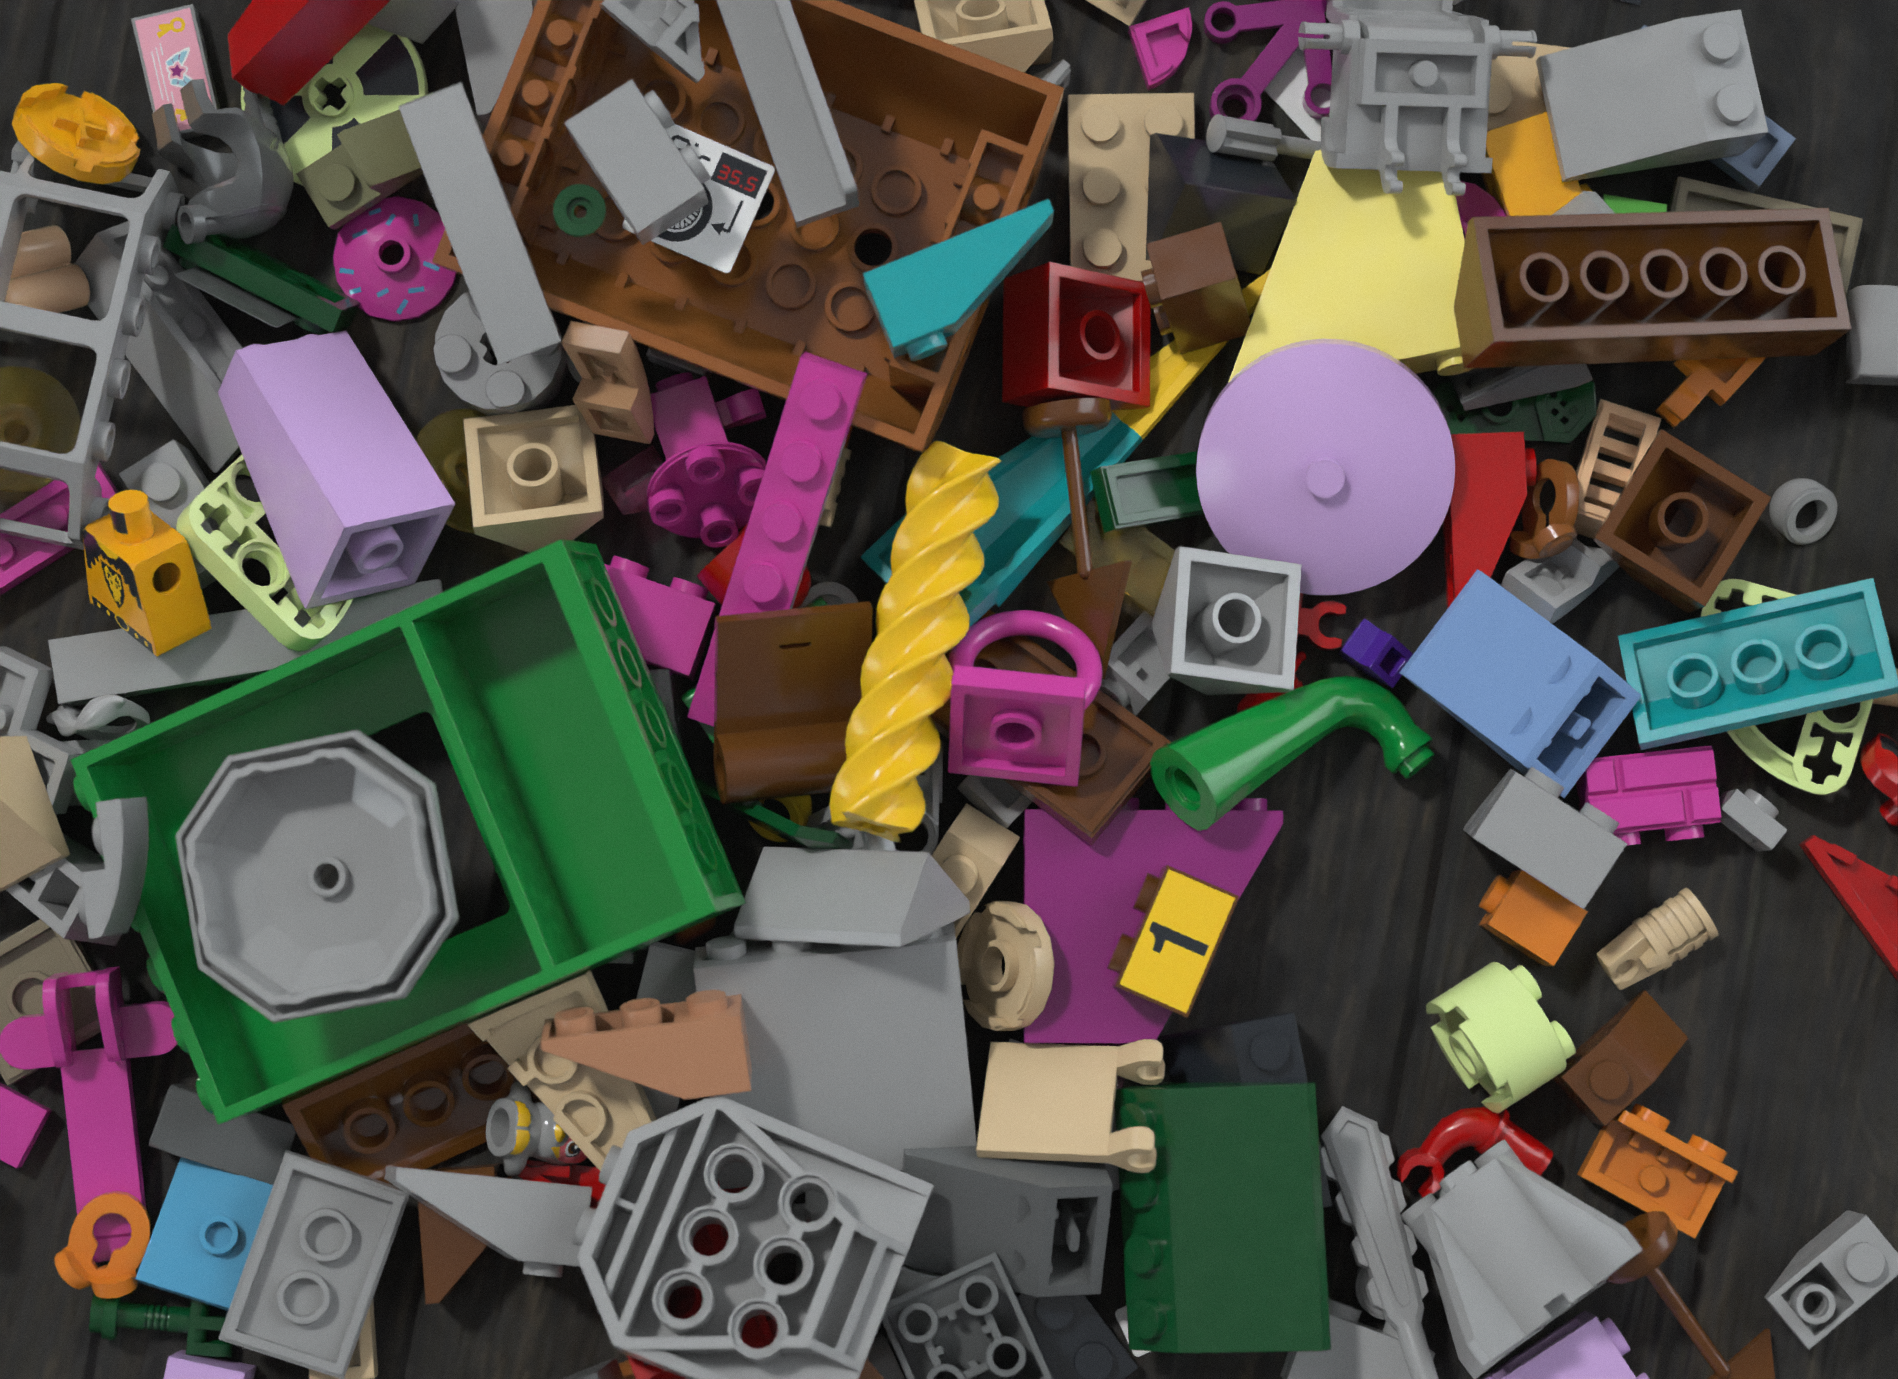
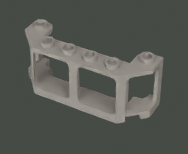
M17 141L12 149L11 160H13L11 172L0 171V330L90 348L96 352L97 361L77 442L71 452L68 454H58L0 441L1 469L58 480L67 484L70 493L68 532L0 518V533L84 550L82 531L86 525L110 514L109 499L102 497V488L95 475L99 460L108 461L114 445L115 423L109 422L114 398L123 399L130 379L131 364L130 361L124 360L129 336H139L145 318L146 301L139 298L144 275H153L155 273L160 256L161 242L165 239L171 225L177 223L178 211L181 206L185 205V196L178 193L179 188L171 172L158 169L153 178L130 173L120 182L105 184L143 192L137 198H125L51 182L52 174H63L52 170L34 158ZM38 199L121 216L129 221V231L109 312L102 320L93 321L5 302L27 212L35 214Z

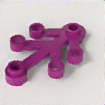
M1280 0L1235 6L1227 1H1220L1208 8L1203 21V29L1206 36L1215 43H1229L1237 37L1239 32L1280 28L1241 79H1227L1215 88L1209 104L1211 119L1217 114L1226 116L1222 105L1228 100L1235 99L1240 101L1246 110L1245 115L1238 119L1256 122L1261 110L1260 96L1299 47L1298 37H1324L1323 34L1299 33V27L1302 21L1326 23V0ZM1218 13H1225L1233 19L1234 27L1230 31L1220 32L1212 26L1211 18ZM1305 49L1303 52L1308 85L1304 92L1305 97L1303 94L1302 98L1303 107L1307 114L1313 118L1322 119V116L1329 117L1330 107L1319 108L1315 106L1311 100V93L1316 89H1325L1331 93L1332 64L1330 50Z

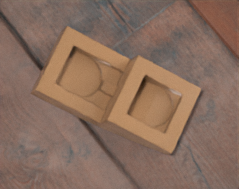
M571 321L561 343L582 377L573 401L593 434L650 444L654 436L651 396L642 360L629 331Z

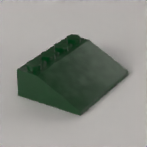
M1163 1082L1157 1085L1116 1088V1131L1130 1127L1150 1128L1155 1135L1154 1147L1157 1152L1156 1165L1150 1172L1139 1173L1118 1167L1129 1350L1169 1353L1330 1350L1331 1335L1315 1083Z

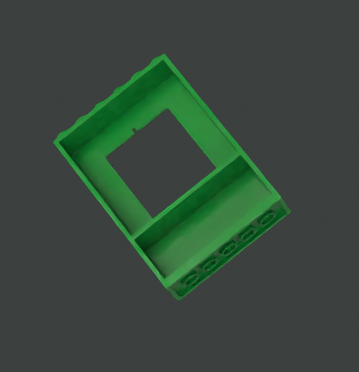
M560 539L71 759L77 775L73 780L75 793L82 806L87 811L92 812L94 819L98 817L96 802L146 797L148 812L147 867L142 894L131 927L141 933L150 956L147 959L149 976L155 987L160 992L165 993L174 1017L171 1021V1027L175 1040L185 1053L190 1054L199 1078L196 1080L198 1097L204 1108L209 1113L214 1114L218 1125L266 1110L282 1103L284 1099L746 904L596 544ZM428 712L432 715L509 901L510 909L507 914L443 941L406 998L274 1023L198 968L176 834L227 756L358 730L367 737H370L417 715Z

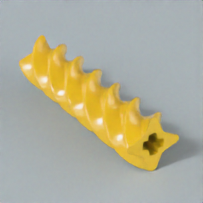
M934 441L921 454L912 469L907 483L905 499L907 515L899 526L892 544L890 560L892 576L882 590L877 604V637L867 651L862 665L860 680L862 698L854 709L846 730L845 748L847 760L837 774L831 790L830 814L833 825L865 831L893 842H901L898 834L912 832L922 821L925 814V800L915 777L925 771L936 760L940 751L939 734L930 715L951 698L953 670L944 653L956 646L966 636L970 627L967 607L959 592L973 583L980 576L984 568V555L973 532L989 521L995 515L999 506V496L988 474L989 470L1002 462L996 457L968 453L945 442Z

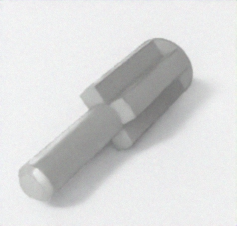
M1220 114L1212 118L1206 135L1207 147L1210 152L1265 161L1275 160L1277 154L1312 160L1314 152L1321 150V142L1282 135L1281 130L1274 128L1272 124L1232 118Z

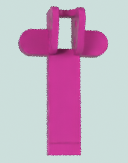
M120 966L69 974L68 972L55 973L43 982L42 1002L44 1013L21 1016L10 1022L0 1035V1053L9 1065L17 1069L61 1068L77 1215L94 1197L112 1191L128 1192L138 1198L146 1208L130 1058L162 1055L172 1050L178 1044L171 1027V1021L174 1017L169 1003L164 1001L124 1005ZM95 985L96 1006L104 1047L77 1050L70 988ZM109 1213L97 1219L93 1232L99 1244L93 1257L94 1261H109L114 1249L121 1248L128 1243L132 1230L126 1218L119 1214Z

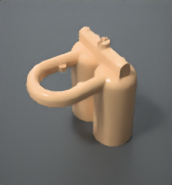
M50 225L22 232L5 302L55 313L78 309L88 304L90 288L87 277L78 265L70 263V243L65 232L59 226Z

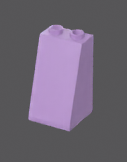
M340 331L323 335L309 334L295 340L267 345L252 344L243 349L236 350L219 388L218 395L299 599L305 609L415 584L455 502L348 332Z

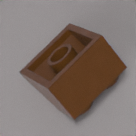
M1660 430L1593 540L1633 580L1686 613H1689L1707 605L1771 497L1666 431Z

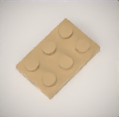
M1194 93L1068 95L1070 266L1143 282L1141 271L1152 268L1151 261L1146 260L1150 135L1161 133L1195 139Z

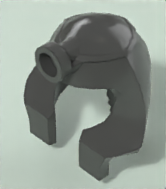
M204 79L190 80L180 89L189 126L198 134L220 138L230 146L234 153L214 152L183 140L172 103L162 105L152 114L158 153L169 163L179 167L191 176L202 190L190 199L188 205L181 206L178 211V229L182 240L186 244L202 243L207 235L215 234L230 239H246L260 235L274 227L286 215V208L293 191L294 177L292 166L285 150L279 127L277 126V120L273 116L274 110L270 106V98L260 93H252L243 87L245 92L243 99L246 104L244 110L236 107L216 110L208 97Z

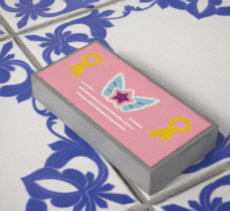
M191 4L132 18L153 113L162 105L172 103L182 139L204 135L198 134L189 126L180 89L190 80L204 79L209 99L216 110L220 109L197 9Z

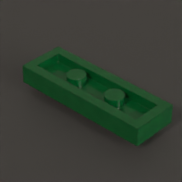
M177 222L171 225L163 244V248L181 256L179 264L188 270L198 266L209 270L240 286L248 293L266 299L294 313L299 317V319L293 321L296 325L316 334L323 335L327 334L328 331L333 333L352 325L360 305L359 301L237 239L225 238L215 234L207 235L202 243L186 244L180 236Z

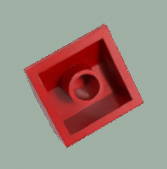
M1048 262L1004 278L1002 402L1031 407L1059 400L1103 398L1110 400L1111 410H1134L1150 407V303L1143 282Z

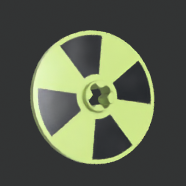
M366 24L284 106L270 99V106L274 110L273 116L277 120V126L279 127L282 141L292 166L294 182L303 185L296 173L342 144L337 136L338 133L399 110V105L428 95L426 72L422 60L410 39ZM330 83L338 88L345 84L347 85L341 93L346 103L340 110L331 105L323 109L328 100L323 90ZM242 86V88H241V108H242V110H244L245 105H246L245 102H244V99H243L244 94H245V92H244V90H243V86Z

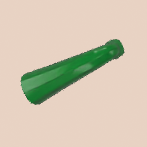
M1342 676L1319 680L1294 689L1160 747L1152 755L1150 773L1157 791L1168 807L1186 824L1197 831L1207 830L1252 791L1304 751L1336 729L1342 727H1357L1374 736L1383 750L1385 767L1392 774L1399 771L1405 779H1409L1419 772L1434 758L1435 754L1428 747L1433 738L1416 725L1405 706L1393 693L1370 680Z

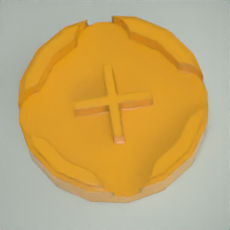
M59 83L35 85L22 94L14 112L12 126L18 141L34 158L65 176L78 181L96 184L120 182L132 172L140 154V148L136 147L139 136L134 125L117 107L102 97L86 91L83 92L81 98L66 94L68 86Z

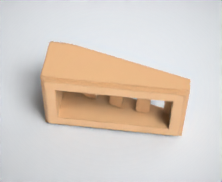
M1600 399L1596 408V416L1593 418L1576 470L1579 482V507L1574 528L1577 534L1593 539L1620 496V493L1589 484L1590 478L1592 477L1624 488L1656 437L1661 418ZM1605 428L1640 438L1638 446L1603 436ZM1598 452L1632 463L1631 467L1627 469L1596 459Z

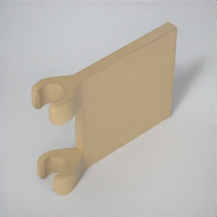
M1142 1039L1122 1046L991 1042L976 1147L977 1158L1109 1163L1133 1172H1150L1156 1165L1157 1155L1154 1147L1155 1135L1153 1131L1147 1127H1130L1111 1132L1117 1076L1145 1085H1157L1162 1082L1165 1073L1162 1044L1152 1039Z

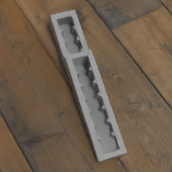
M441 580L417 582L413 585L353 598L349 609L332 632L316 646L305 651H296L285 647L246 609L209 615L212 629L159 656L154 655L124 629L48 640L58 704L74 707L85 705L90 700L101 695L113 694L125 698L193 685L203 687L253 678L442 593ZM302 609L294 619L297 624L304 627L311 617Z

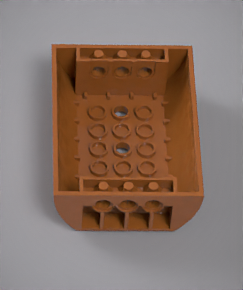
M537 0L484 131L483 139L509 201L512 214L549 309L586 324L629 331L633 341L786 401L800 357L805 352L867 373V377L851 426L924 453L932 442L947 411L993 291L955 334L945 338L948 344L946 348L923 359L911 361L908 353L896 358L893 357L865 289L863 274L1025 209L1044 161L1059 113L1064 88L836 0H790L855 181L859 206L797 227L716 0H694V3L698 4L699 38L702 62L704 61L705 75L698 83L693 82L601 9L599 6L604 0ZM632 79L642 96L652 90L656 93L670 114L674 124L773 166L775 172L766 190L774 199L773 209L765 218L753 220L729 273H724L652 241L642 245L634 233L623 228L625 218L572 140L565 122ZM574 184H585L595 188L602 195L607 209L606 219L602 227L596 233L582 238L564 233L558 227L553 215V205L558 194L566 187ZM581 210L576 214V217L583 218L587 212ZM444 230L432 262L436 266L464 276L447 232ZM870 233L883 235L892 246L890 257L884 263L877 266L862 263L855 254V247L859 239Z

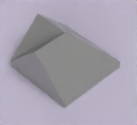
M1181 546L1176 548L1151 623L1166 674L1206 695L1278 693L1294 690L1302 564Z

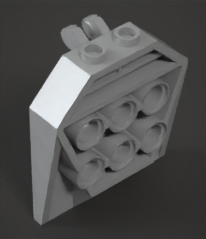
M716 1095L628 1132L622 1148L616 1145L611 1147L599 1176V1182L606 1185L597 1209L591 1207L585 1209L578 1223L573 1244L581 1247L577 1259L612 1344L620 1353L686 1379H859L934 1185L737 1102ZM736 1162L745 1163L750 1166L754 1171L752 1183L746 1190L732 1194L719 1188L718 1179L723 1168ZM816 1191L824 1195L829 1202L824 1216L810 1223L796 1219L791 1212L792 1204L796 1197L803 1192ZM717 1224L726 1228L729 1238L723 1251L713 1256H703L694 1251V1236L703 1226ZM786 1252L800 1257L804 1264L803 1271L799 1279L794 1283L783 1286L777 1285L768 1279L767 1268L772 1258ZM680 1287H696L703 1294V1304L699 1312L692 1318L684 1320L671 1316L668 1311V1301L672 1293ZM758 1315L770 1316L778 1323L776 1339L768 1347L762 1349L750 1348L742 1340L744 1325L749 1319Z

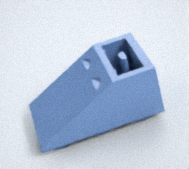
M1476 570L1400 671L1401 675L1524 776L1532 766L1563 786L1564 789L1560 794L1562 798L1566 797L1642 696L1600 659L1480 570Z

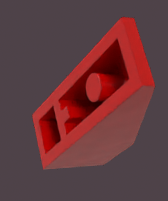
M1524 432L1451 434L1455 456V480L1451 502L1443 521L1447 609L1476 570L1482 571L1491 578L1527 497V486H1535V451L1533 448H1525Z

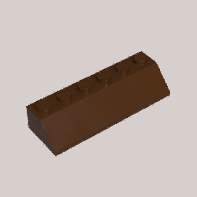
M1829 208L1473 217L1467 225L1454 302L1455 319L1464 368L1807 356L1818 354L1852 329Z

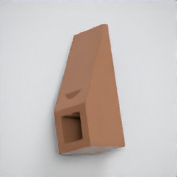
M704 990L689 995L686 1001L660 1004V1001L654 998H641L622 1004L620 1010L594 1013L592 1008L580 1006L561 1010L554 1015V1018L545 1019L541 1036V1048L544 1052L682 1099L751 1091L752 1065L741 994L726 996V993L721 990Z

